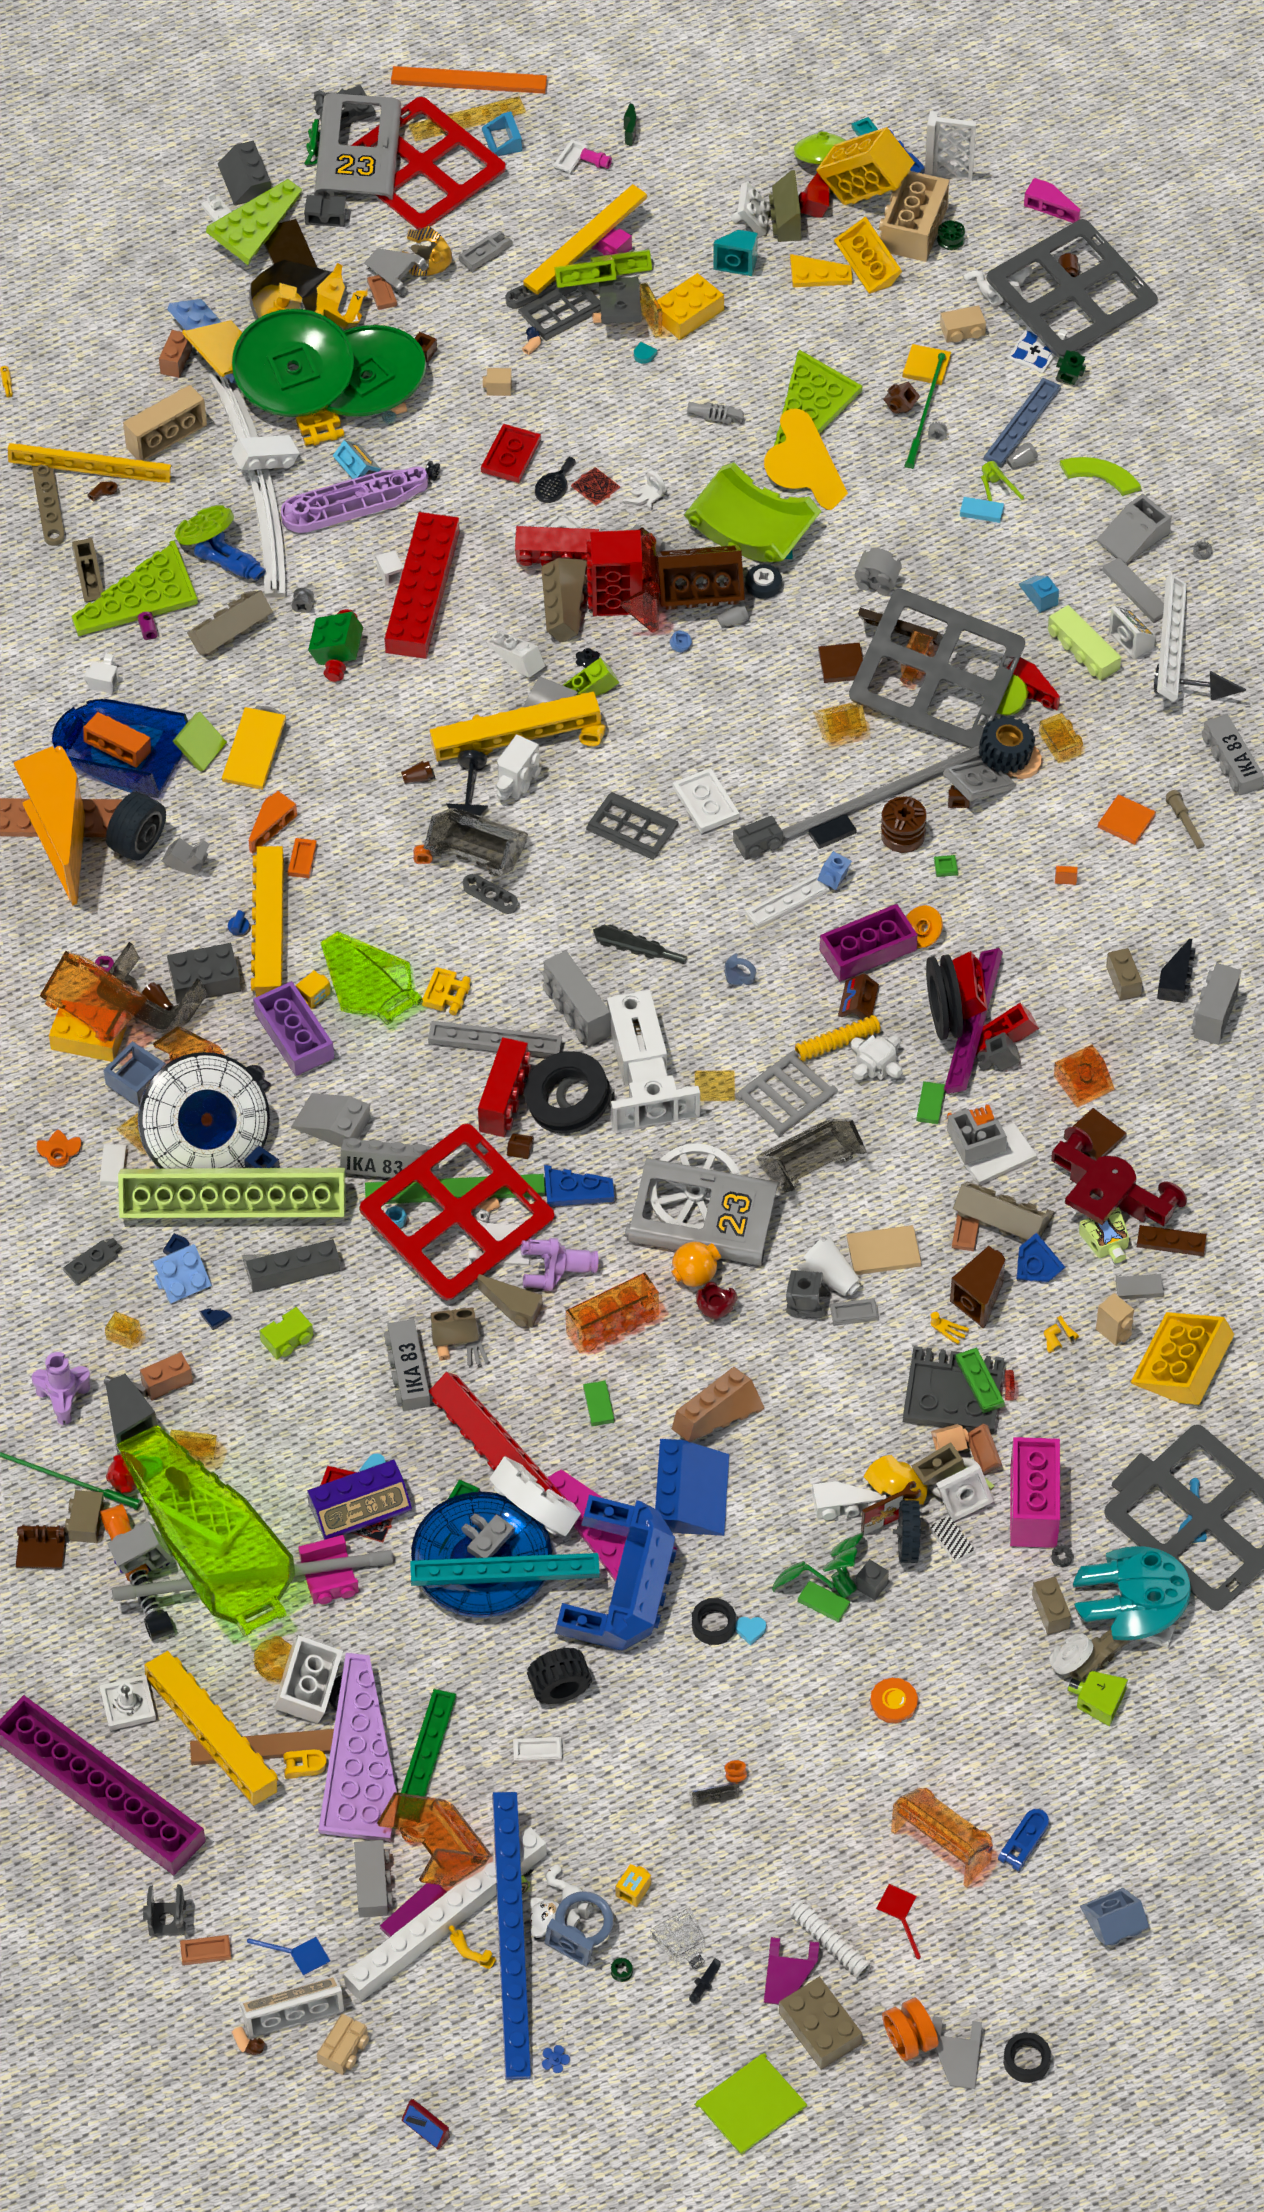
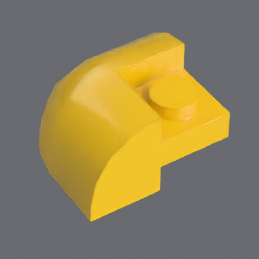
M886 1455L875 1460L863 1476L878 1493L882 1495L886 1492L891 1496L903 1491L909 1482L915 1481L916 1487L910 1490L915 1492L920 1489V1497L905 1500L919 1501L921 1505L925 1502L928 1485H923L909 1464L898 1462L892 1455Z

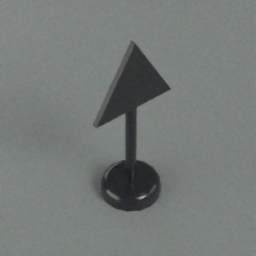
M1159 664L1157 665L1154 677V693H1158ZM1210 671V682L1179 679V684L1210 687L1211 700L1246 691L1245 688Z
M465 750L458 754L457 761L459 765L468 769L465 804L446 803L463 837L488 808V805H470L474 770L484 768L487 763V756L476 750Z

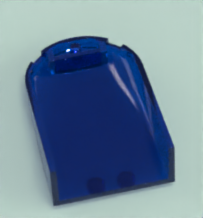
M94 699L86 701V705L77 709L72 707L60 717L53 729L52 743L54 748L57 746L63 747L72 766L87 775L130 793L139 792L148 797L159 798L183 756L182 751L174 744L173 740L188 723V719L185 713L111 699ZM97 712L109 716L151 738V753L137 767L84 742L83 727Z

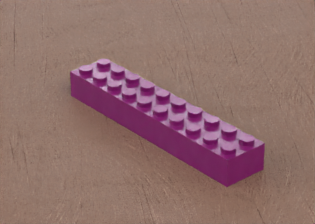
M25 1695L0 1719L1 1747L173 1876L206 1842L203 1827Z

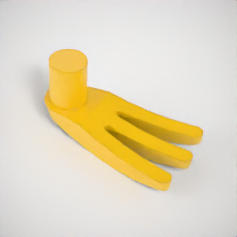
M938 1312L930 1314L931 1326L955 1344L959 1345L960 1341L949 1333L964 1339L965 1334L956 1330L969 1331L967 1327L940 1318Z

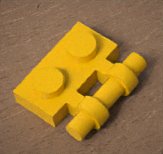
M326 409L314 414L295 417L301 436L310 434V437L303 438L305 446L311 444L316 446L320 442L327 440L335 441L337 438L344 436L343 428L335 430V427L340 426L338 414ZM324 430H327V431H328V432H325V433L317 434V432H320V431H324Z
M436 967L422 998V1006L443 1011L446 1004L451 1006L449 1013L457 1015L458 1010H461L464 1004L463 998L465 994H468L470 990L471 978L464 976L462 981L456 980L457 972ZM452 989L457 991L455 996L450 995Z

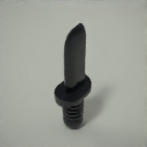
M714 1958L703 1976L696 1978L694 1981L697 1986L689 1996L691 2003L698 2002L705 1990H711L712 1985L710 1982L721 1966V1962L718 1959Z

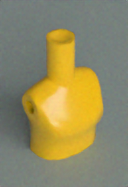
M598 724L581 728L580 742L587 746L599 745L604 737L606 726Z

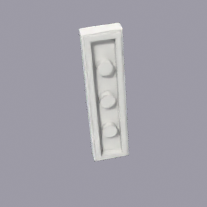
M816 874L746 910V915L758 929L830 892V888L818 881L819 874Z

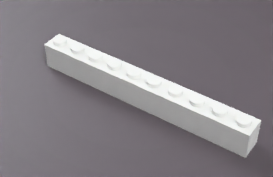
M531 1827L519 1835L521 1875L547 1855L546 1842ZM495 1855L344 1973L345 1986L360 2003L450 1932L449 1926L457 1927L497 1895Z

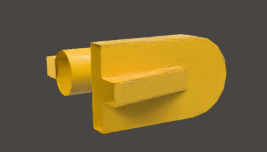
M1061 1315L1056 1317L1069 1340L1071 1336L1074 1340L1079 1338V1335L1066 1324ZM1057 1324L1044 1330L1048 1353L1054 1352V1348L1058 1345L1062 1348V1344L1056 1336L1061 1333Z

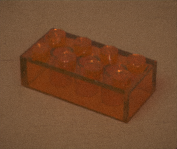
M646 1272L565 1310L566 1334L579 1354L584 1351H593L597 1345L605 1341L611 1342L624 1332L630 1333L644 1322H653L659 1316V1292Z

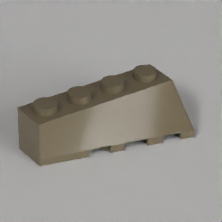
M557 558L541 567L546 630L559 642H565L578 635L582 613L579 608L584 600L582 589L587 581L585 576L587 560Z
M261 590L244 592L240 595V599L233 600L228 604L229 609L224 608L213 614V620L211 618L206 619L187 632L200 655L207 654L210 656L219 650L218 647L222 644L228 645L232 643L236 635H243L252 630L251 626L255 623L261 624L268 620L267 616L273 613Z
M968 1181L961 1184L953 1206V1210L958 1211V1215L968 1219L973 1217L979 1220V1224L986 1227H991V1225L997 1227L999 1232L1005 1235L1014 1234L1019 1236V1240L1024 1243L1035 1233L1042 1237L1055 1213L1047 1209L1046 1213L1038 1211L1037 1205L1031 1203L1018 1204L1014 1197L1001 1194L999 1197L995 1196L996 1191Z

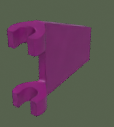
M771 1937L764 2003L779 2005V2001L801 1988L818 1963L820 1942L810 1941L808 1959L780 1957L781 1938Z

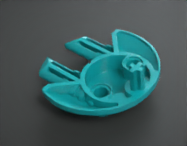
M1144 1546L1124 1547L1107 1552V1563L1081 1566L1073 1581V1588L1107 1583L1118 1584L1120 1595H1114V1598L1074 1603L1076 1611L1085 1622L1115 1619L1111 1626L1112 1638L1114 1640H1138L1166 1630L1182 1616L1189 1605L1191 1595L1189 1577L1183 1565L1175 1557L1162 1550Z

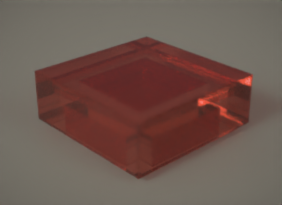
M1005 1370V1401H1013L1015 1393L1014 1371Z

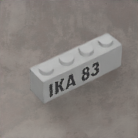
M1225 714L1205 721L1202 738L1205 743L1208 742L1210 744L1213 757L1218 758L1220 761V768L1223 774L1227 773L1231 788L1233 790L1236 789L1239 796L1263 788L1264 774L1229 715Z
M357 1138L344 1139L341 1147L340 1168H345V1173L393 1178L431 1149L432 1146L423 1144L410 1145L401 1142L388 1143L379 1140L365 1141Z
M410 1319L387 1323L388 1332L384 1333L386 1346H391V1351L388 1352L389 1364L395 1367V1371H391L393 1384H398L399 1390H395L397 1404L402 1403L403 1411L430 1407V1396L415 1320Z

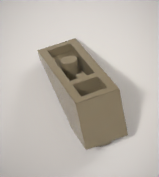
M93 538L73 541L72 550L84 602L97 600L101 597V593L104 590Z
M479 1274L477 1278L478 1289L516 1325L533 1328L543 1307L542 1295Z

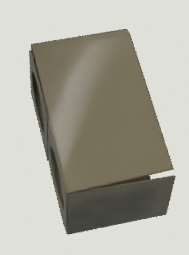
M474 1307L430 1313L433 1345L444 1346L479 1340Z

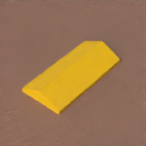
M866 216L834 239L869 294L892 286L902 273L901 268Z

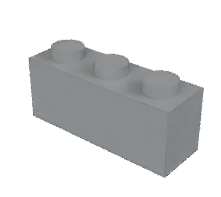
M383 1840L354 1842L359 1918L388 1916V1907H392V1893H387L386 1885H391L390 1870L385 1871V1863H390L389 1848L384 1849Z

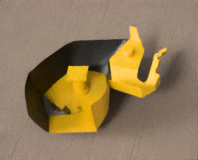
M282 260L260 273L251 282L249 300L255 320L278 310L300 309L301 302H303L305 310L319 313L332 320L339 327L348 329L356 327L362 317L359 310L363 298L367 296V289L366 291H356L353 293L347 312L342 316L338 311V307L345 289L342 279L343 265L337 263L331 272Z

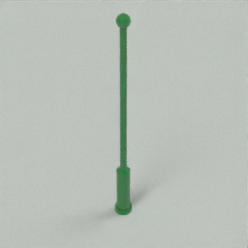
M944 353L938 354L939 360L916 438L912 441L909 455L904 465L905 468L914 469L915 460L921 443L919 439L942 361L946 358Z
M0 1452V1457L92 1491L103 1492L105 1498L132 1507L134 1510L138 1511L142 1503L141 1499H135L110 1489L103 1490Z

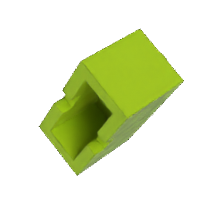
M297 1307L282 1315L283 1320L276 1324L273 1321L259 1330L262 1344L276 1360L282 1356L290 1355L294 1348L300 1344H307L314 1336L312 1324Z

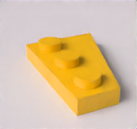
M790 254L793 287L852 285L850 265Z

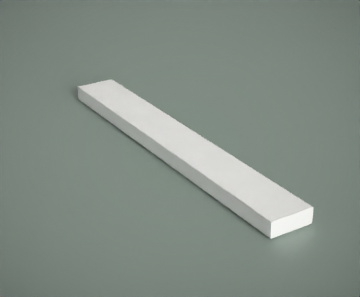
M1170 574L1166 577L1157 692L1174 702L1178 698L1187 584Z

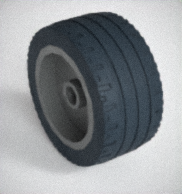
M139 792L128 794L119 803L111 816L106 831L107 846L128 859L134 861L142 860L154 847L163 832L166 822L165 807L145 794Z

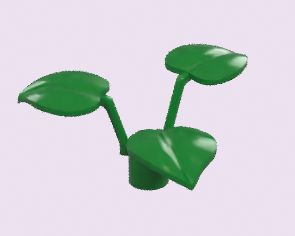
M863 1532L841 1541L830 1552L831 1557H837L828 1562L823 1567V1571L837 1570L831 1576L832 1581L802 1561L785 1569L775 1580L772 1591L775 1592L777 1587L795 1579L803 1571L809 1570L827 1583L831 1589L835 1587L841 1597L845 1598L856 1591L857 1586L850 1577L846 1567L855 1566V1556L857 1554L855 1546L863 1538Z

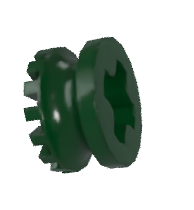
M617 1958L612 1962L611 1976L614 1980L625 1982L631 1978L633 1967L628 1959ZM622 1965L626 1966L627 1972L623 1971L622 1974H618L617 1968H621Z

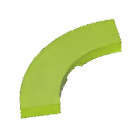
M1074 457L1060 460L1059 465L1068 479L1075 477H1099L1115 487L1122 496L1141 491V485L1136 478L1127 470L1112 462L1091 457Z

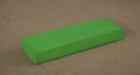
M977 1347L956 1354L955 1359L982 1412L986 1413L1003 1407L1005 1402Z

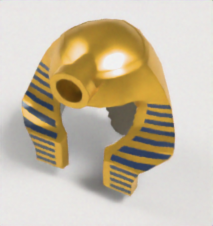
M429 226L417 231L409 229L408 240L416 243L423 241L431 242V246L416 244L411 246V250L424 258L429 267L422 271L417 265H414L409 273L415 276H429L445 271L451 264L452 252L444 238Z

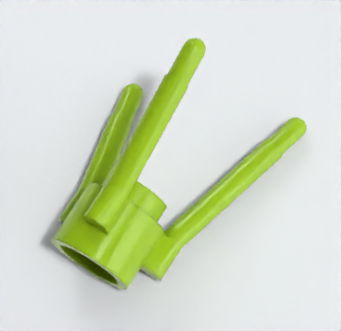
M989 461L982 466L984 475L981 476V479L984 483L988 501H992L988 481L995 483L1000 479L1020 499H1024V496L1007 479L994 461Z

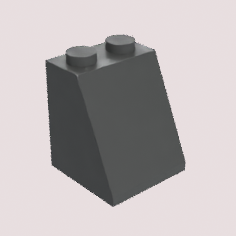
M125 1373L111 1379L106 1384L117 1455L127 1454L159 1435L156 1414Z

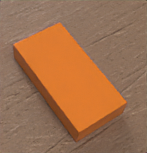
M295 838L288 876L310 878L317 846L316 840Z

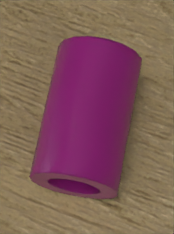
M140 613L137 619L143 639L150 640L156 638L158 632L152 613Z

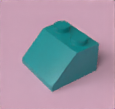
M736 230L714 240L713 270L752 276L757 262L758 233Z

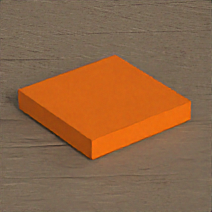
M1118 794L1098 822L1097 828L1136 845L1156 816V811Z

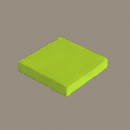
M200 711L194 714L173 740L174 744L199 771H204L227 743Z

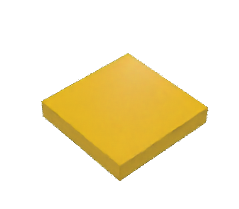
M912 344L902 377L932 383L939 360L938 354L944 353L946 358L942 361L936 384L942 385L951 358V352Z

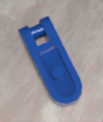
M1032 1809L1026 1813L1000 1852L998 1860L1002 1863L1007 1862L1011 1864L1013 1869L1020 1872L1048 1828L1049 1817L1047 1813L1041 1809ZM1013 1849L1020 1852L1018 1857L1011 1854Z

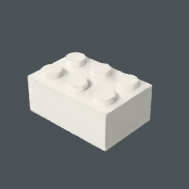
M298 1635L291 1647L273 1708L318 1724L325 1713L343 1651Z

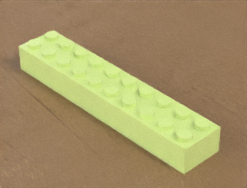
M345 1168L120 1169L118 1173L119 1218L344 1217L346 1213Z

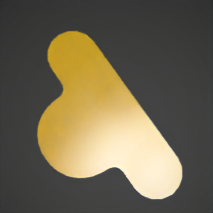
M789 409L780 417V425L786 440L768 450L764 458L765 471L773 482L784 488H810L820 506L827 510H833L848 492L812 418L803 410Z

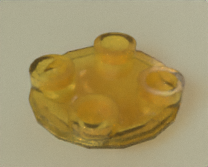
M274 1636L272 1639L262 1642L255 1650L253 1657L258 1673L269 1681L281 1682L292 1645L279 1636Z

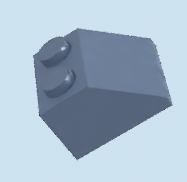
M1125 1888L1118 1889L1080 1905L1095 1936L1104 1945L1117 1944L1120 1942V1939L1127 1936H1136L1142 1930L1149 1927L1141 1900Z

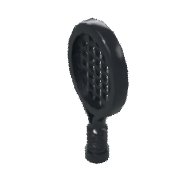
M567 457L560 471L548 473L537 481L535 496L540 502L553 503L565 495L567 491L565 474L576 463L574 458Z

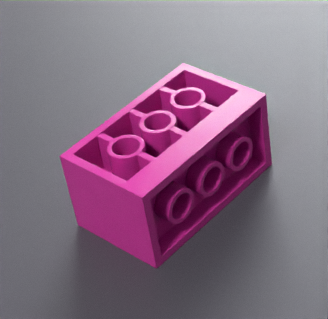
M1013 1437L1010 1464V1546L1054 1548L1058 1543L1060 1525V1439Z

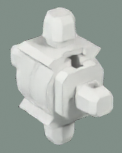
M872 1035L865 1041L855 1037L851 1041V1047L857 1053V1066L853 1069L852 1076L857 1080H861L866 1076L870 1078L877 1076L879 1080H882L887 1074L893 1078L901 1076L903 1073L902 1067L896 1063V1049L900 1046V1038L893 1035L886 1040L882 1037L875 1039Z

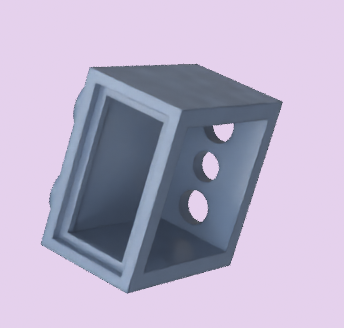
M132 1041L103 1070L105 1084L140 1107L149 1083L166 1066V1063ZM132 1051L133 1057L116 1073L112 1070Z

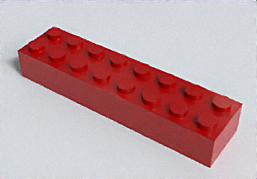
M418 512L384 638L385 653L427 658L460 534L459 517Z

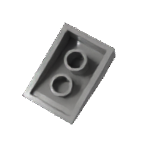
M311 1093L291 1128L342 1147L344 1139H358L371 1119L370 1104L350 1096Z

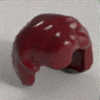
M708 1282L704 1289H699L696 1294L698 1309L703 1315L715 1320L727 1316L733 1310L738 1299L737 1293L733 1288H729V1290L722 1289L714 1282Z

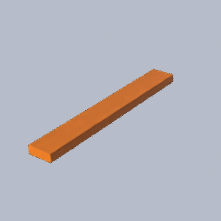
M393 66L391 84L545 94L547 75Z

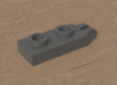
M114 1238L107 1242L102 1240L64 1266L63 1271L78 1286L118 1258L117 1253L123 1247L117 1244Z

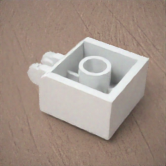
M516 734L497 760L498 782L496 787L498 789L497 797L500 800H506L509 796L519 798L522 793L525 794L528 791L531 780L539 776L541 767H539V744Z

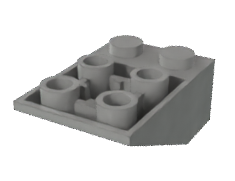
M1141 494L1127 504L1097 538V542L1116 558L1119 557L1127 564L1170 534L1172 517L1147 496Z

